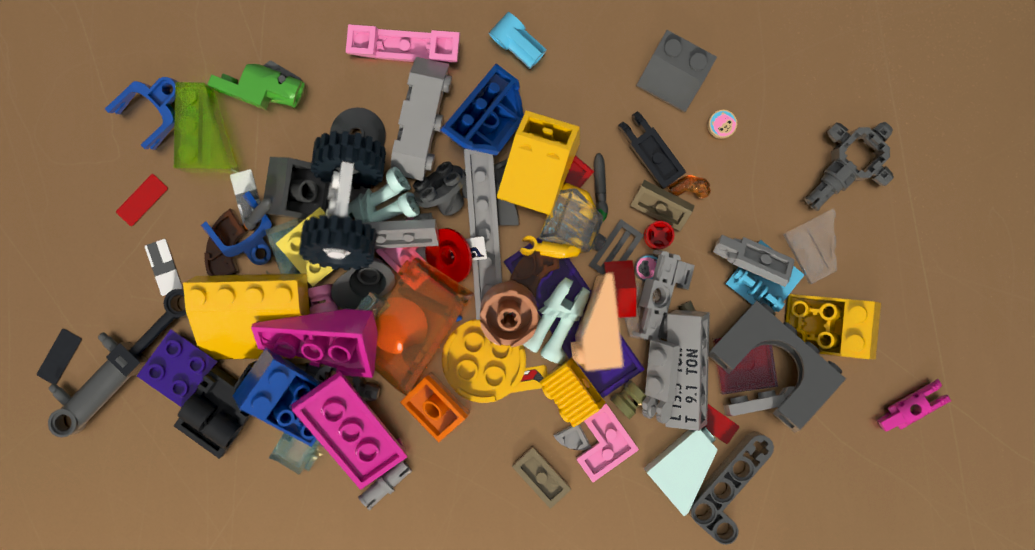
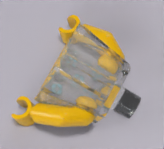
M569 183L563 184L551 215H547L539 239L542 240V243H537L533 236H526L522 241L531 243L533 248H521L520 252L525 256H529L534 251H538L540 255L562 259L577 257L580 253L590 252L592 249L596 251L601 250L606 244V237L599 233L603 222V215L596 209L590 193Z

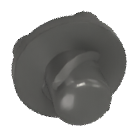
M450 161L444 162L437 167L435 172L424 177L423 181L416 180L414 182L413 188L415 191L413 198L420 207L429 208L437 206L441 214L445 216L453 215L464 205V198L459 190L466 181V174L460 166L452 165Z

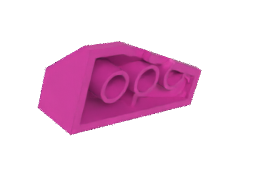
M342 309L256 322L251 326L258 349L264 350L267 348L280 356L290 359L295 356L311 360L310 365L316 367L324 364L337 368L336 373L341 371L344 376L373 378L378 336L373 311Z

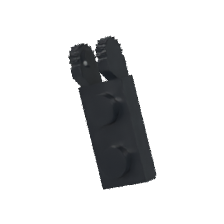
M637 111L633 114V120L644 132L643 135L637 138L625 122L620 123L618 127L652 177L664 189L684 175L686 171L655 128H651L640 112Z

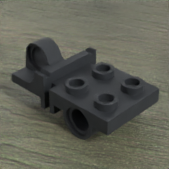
M256 361L248 364L238 381L218 367L210 370L203 377L204 381L197 386L198 390L180 409L177 415L179 418L174 427L218 459L223 457L251 416L249 413L239 409L233 394Z

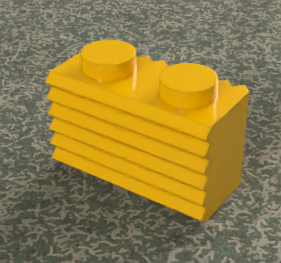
M572 357L549 372L540 381L545 396L550 400H554L563 420L570 422L573 427L601 410L606 403Z

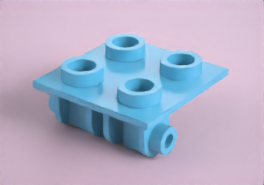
M760 240V241L758 242L759 244H761V245H763V246H766V247L772 249V248L769 247L766 243H764L762 240ZM793 266L790 281L784 287L738 267L725 284L751 305L758 301L760 304L765 303L769 305L775 312H779L785 305L784 300L803 278L804 274Z

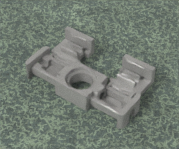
M654 250L653 254H657L658 259L653 279L646 278L639 304V306L645 307L639 332L632 331L634 336L649 340L656 338L667 340V334L664 333V321L668 314L674 286L678 283L677 288L689 290L695 265L679 261L681 260L679 255ZM659 288L661 298L657 303H654L652 294L655 289Z

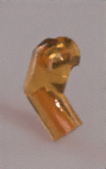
M687 175L667 186L669 193L677 197L686 191L696 193L699 198H706L711 193L710 183L705 178Z

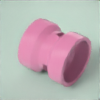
M333 284L308 289L311 303L310 314L338 310V306L333 301L331 295ZM324 300H326L325 303H320V304L318 303L319 301H324Z

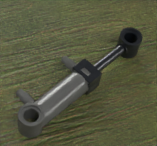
M174 289L167 293L163 303L166 312L134 345L130 342L118 344L112 337L102 332L98 339L110 352L106 356L108 360L72 397L55 383L49 387V391L63 405L61 409L54 411L48 419V427L53 435L67 437L84 430L87 421L131 376L139 373L148 361L142 352L175 318L188 317L186 308L182 311L177 305L179 297L184 296V289ZM66 415L70 417L72 422L70 428L64 424V417Z

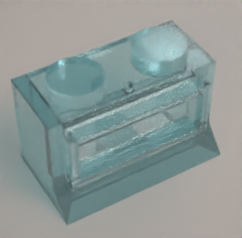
M284 433L269 459L279 462L300 475L304 470L308 472L311 470L318 459L314 454L319 446L322 445L316 440L313 446L310 447Z

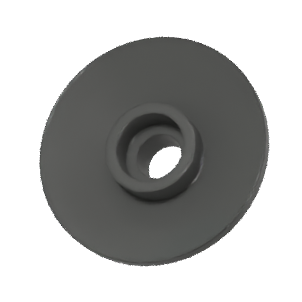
M358 107L347 109L340 113L332 123L330 133L331 131H337L339 134H342L343 131H349V134H352L353 130L359 129L361 130L362 137L370 136L373 137V141L378 140L381 142V146L385 144L386 131L384 124L374 112L368 109Z

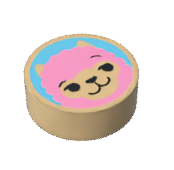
M718 110L708 120L710 134L718 139L728 138L737 128V119L728 110Z

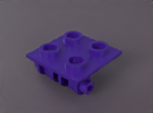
M170 329L137 374V377L182 407L198 390L197 386L204 381L203 377L213 369L218 361Z

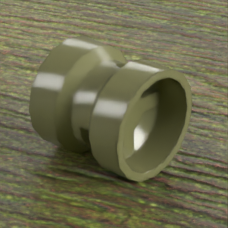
M629 380L624 385V390L620 393H615L610 400L631 419L636 414V409L642 406L646 395ZM628 395L634 399L633 402L627 397Z

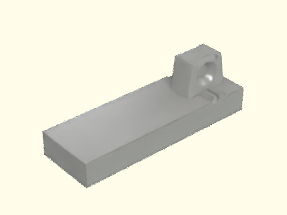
M421 213L415 216L414 220L363 222V224H370L371 228L376 230L375 249L439 246V232L436 219H433L432 213Z

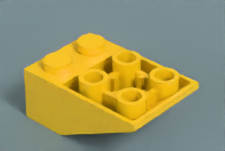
M526 110L515 134L497 198L551 215L580 145V127Z
M788 295L786 322L797 330V336L800 339L815 345L820 351L819 354L876 359L881 303L806 295Z

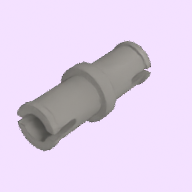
M401 461L378 477L374 484L362 495L358 496L359 500L365 507L367 506L368 510H371L387 493L392 494L395 491L394 487L412 472L411 468L406 462Z

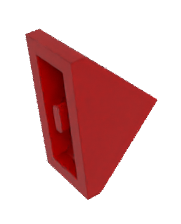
M633 260L604 262L605 274L613 273L618 318L636 317V281Z

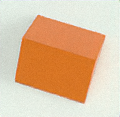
M432 372L400 402L438 442L445 438L470 414V411Z

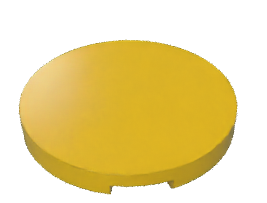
M480 319L470 320L457 327L448 337L443 348L442 369L445 378L457 394L473 402L489 403L504 398L519 385L525 372L526 353L524 346L510 347L508 345L500 346L492 343L484 335Z

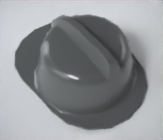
M374 257L372 265L369 264V267L364 268L361 266V269L358 270L350 268V270L339 276L331 289L332 299L342 309L362 310L393 289L395 274L390 267L385 265V260L382 257Z

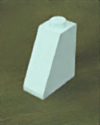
M706 427L699 431H686L644 467L647 474L683 516L689 513L718 450L712 444L716 439Z

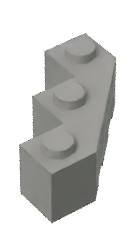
M416 57L411 68L407 83L409 89L406 100H403L398 123L400 125L397 140H394L390 167H397L404 177L423 181L426 171H432L435 154L430 153L431 144L435 132H440L444 115L439 114L440 103L444 92H450L452 76L448 75L449 64Z

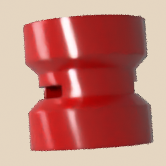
M655 221L648 225L643 233L646 246L653 250L667 248L675 237L674 229L665 221Z

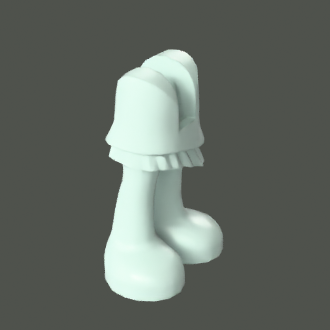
M392 167L386 173L387 184L374 193L369 188L365 194L360 193L349 203L347 216L354 217L355 220L359 219L363 222H384L400 214L413 218L420 214V208L413 198L414 194L407 192L411 189L407 179L397 167ZM402 194L395 202L376 211L377 205Z
M566 277L543 303L545 306L538 310L543 315L538 321L535 334L530 340L522 344L529 350L537 353L556 317L561 318L551 338L540 352L542 357L557 364H563L566 355L562 345L573 323L579 321L580 316H583L590 296V291L582 287L576 295L574 302L566 299L565 296L569 293L573 283L572 280Z

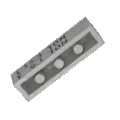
M675 310L667 314L665 318L664 333L667 334V342L680 346L675 401H673L671 417L668 423L666 422V427L699 431L707 425L710 312Z

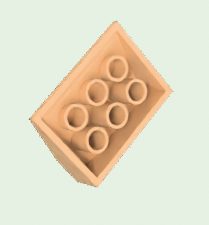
M613 273L596 277L575 334L576 342H571L572 359L585 371L623 367Z

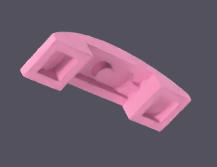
M348 24L346 53L363 57L414 62L416 57L442 63L458 62L460 32L431 30V33L384 30L378 29L376 26Z

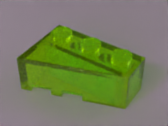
M175 82L174 168L183 172L239 173L231 151L230 140L227 138L223 125L224 121L214 89L205 83Z

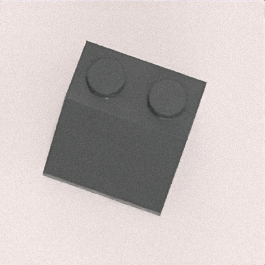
M666 30L636 86L685 113L717 57L673 32Z
M270 157L263 199L270 198L272 200V207L266 214L304 220L319 207L326 213L329 205V200H327L328 189L331 182L324 183L320 181L321 178H316L314 173H311V162L289 157Z

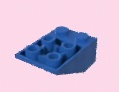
M265 348L233 394L239 409L310 447L317 440L292 411L291 404L319 386L321 382L287 359Z

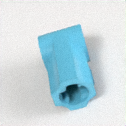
M507 12L489 32L491 38L505 50L509 49L530 69L546 53V49L526 31L522 22L510 12Z

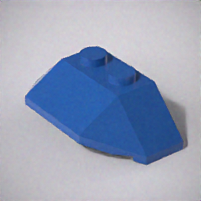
M495 64L440 131L465 149L498 155L518 129L524 116L522 100L518 91L520 88L519 80L498 64Z

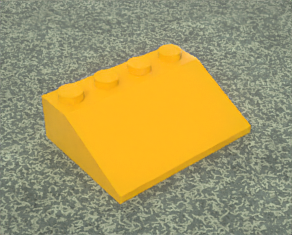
M307 274L195 276L183 283L186 313L197 346L213 359H258L264 350L257 347L251 329L253 323L310 314Z

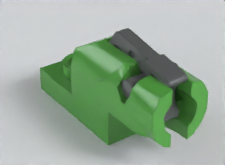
M269 61L264 65L247 64L239 83L237 79L226 74H222L221 78L211 74L207 84L218 92L267 110L270 100L274 103L289 105L295 108L299 104L305 89V83H303L300 77L273 61Z

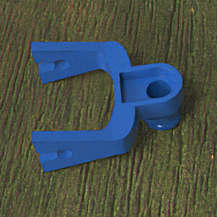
M169 77L159 78L152 87L146 83L134 81L105 110L108 113L115 112L116 114H121L135 94L140 93L145 96L158 109L163 123L141 146L144 149L156 150L178 121L177 115L170 105L183 96L184 87L179 85L180 83L175 79Z
M249 191L243 195L244 199L254 210L258 205L257 201ZM266 214L261 218L258 228L248 238L232 246H225L207 221L201 225L226 257H233L244 252L247 258L255 265L266 264L271 258V250L263 240V237L272 226ZM258 248L265 251V256L262 259H258L255 255Z

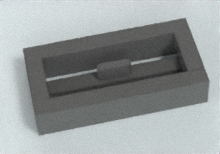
M622 219L619 220L588 265L601 275L605 274L604 263L602 266H599L597 263L621 228H624L626 231L605 262H611L630 234H632L635 238L619 260L626 261L644 236Z

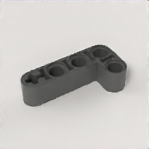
M751 432L741 440L700 487L690 508L689 514L693 520L721 544L728 545L733 543L737 539L739 532L735 522L723 510L773 454V442L760 432ZM754 442H760V445L763 447L762 450H756V447L753 445ZM745 452L750 454V456L754 458L753 461H751L743 454ZM738 461H744V471L740 474H734V464ZM720 482H726L727 490L725 493L716 495L714 493L715 486ZM707 504V513L703 516H697L695 514L697 506ZM721 523H729L728 532L718 535V526Z

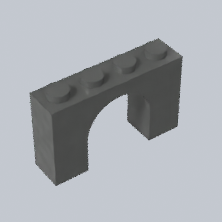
M756 301L709 352V357L729 374L756 347L774 345L787 351L796 363L798 380L793 391L773 414L796 433L806 425L846 378L841 374L842 370L832 361L827 362L819 355L820 351L815 345L800 339L797 336V330L787 322L782 323L776 318L775 311L765 303L760 304Z

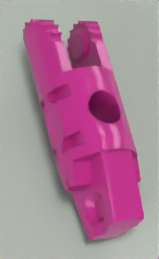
M939 379L887 408L889 412L877 419L882 430L887 432L897 426L901 430L949 403L951 399L948 395L939 396L931 402H928L925 398L942 387ZM914 405V410L911 412L910 408Z

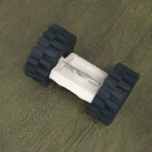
M331 131L330 135L327 133L321 134V137H317L314 141L311 173H314L316 178H321L320 181L324 183L329 181L331 183L327 196L329 205L325 215H319V218L315 216L310 217V220L306 219L302 226L299 255L304 260H310L309 263L311 264L318 263L320 267L326 268L329 266L335 270H338V268H343L344 270L354 268L358 270L361 269V266L366 268L369 267V264L372 265L377 235L375 228H371V225L368 223L363 224L362 220L357 219L354 221L351 220V217L347 216L351 187H354V189H360V186L371 188V185L376 186L383 180L386 151L385 147L381 146V142L378 140L373 141V137H362V134L357 132L353 135L349 134V131H343L342 134H339L337 131Z

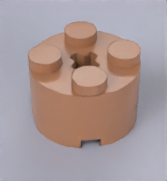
M513 280L491 287L485 293L480 307V324L484 335L492 343L500 346L517 347L530 340L535 334L538 324L537 302L532 292L524 285ZM505 312H509V313L514 312V316L511 317V315H509V314H506V315L504 316V313H505Z

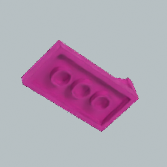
M341 371L291 404L292 411L360 490L407 458L402 440L394 438Z

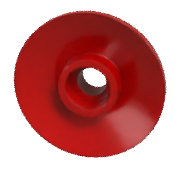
M450 228L439 229V246H426V261L435 270L433 274L440 281L447 284L459 283L468 276L471 270L472 254L465 238L456 230ZM451 251L454 254V259L451 257Z

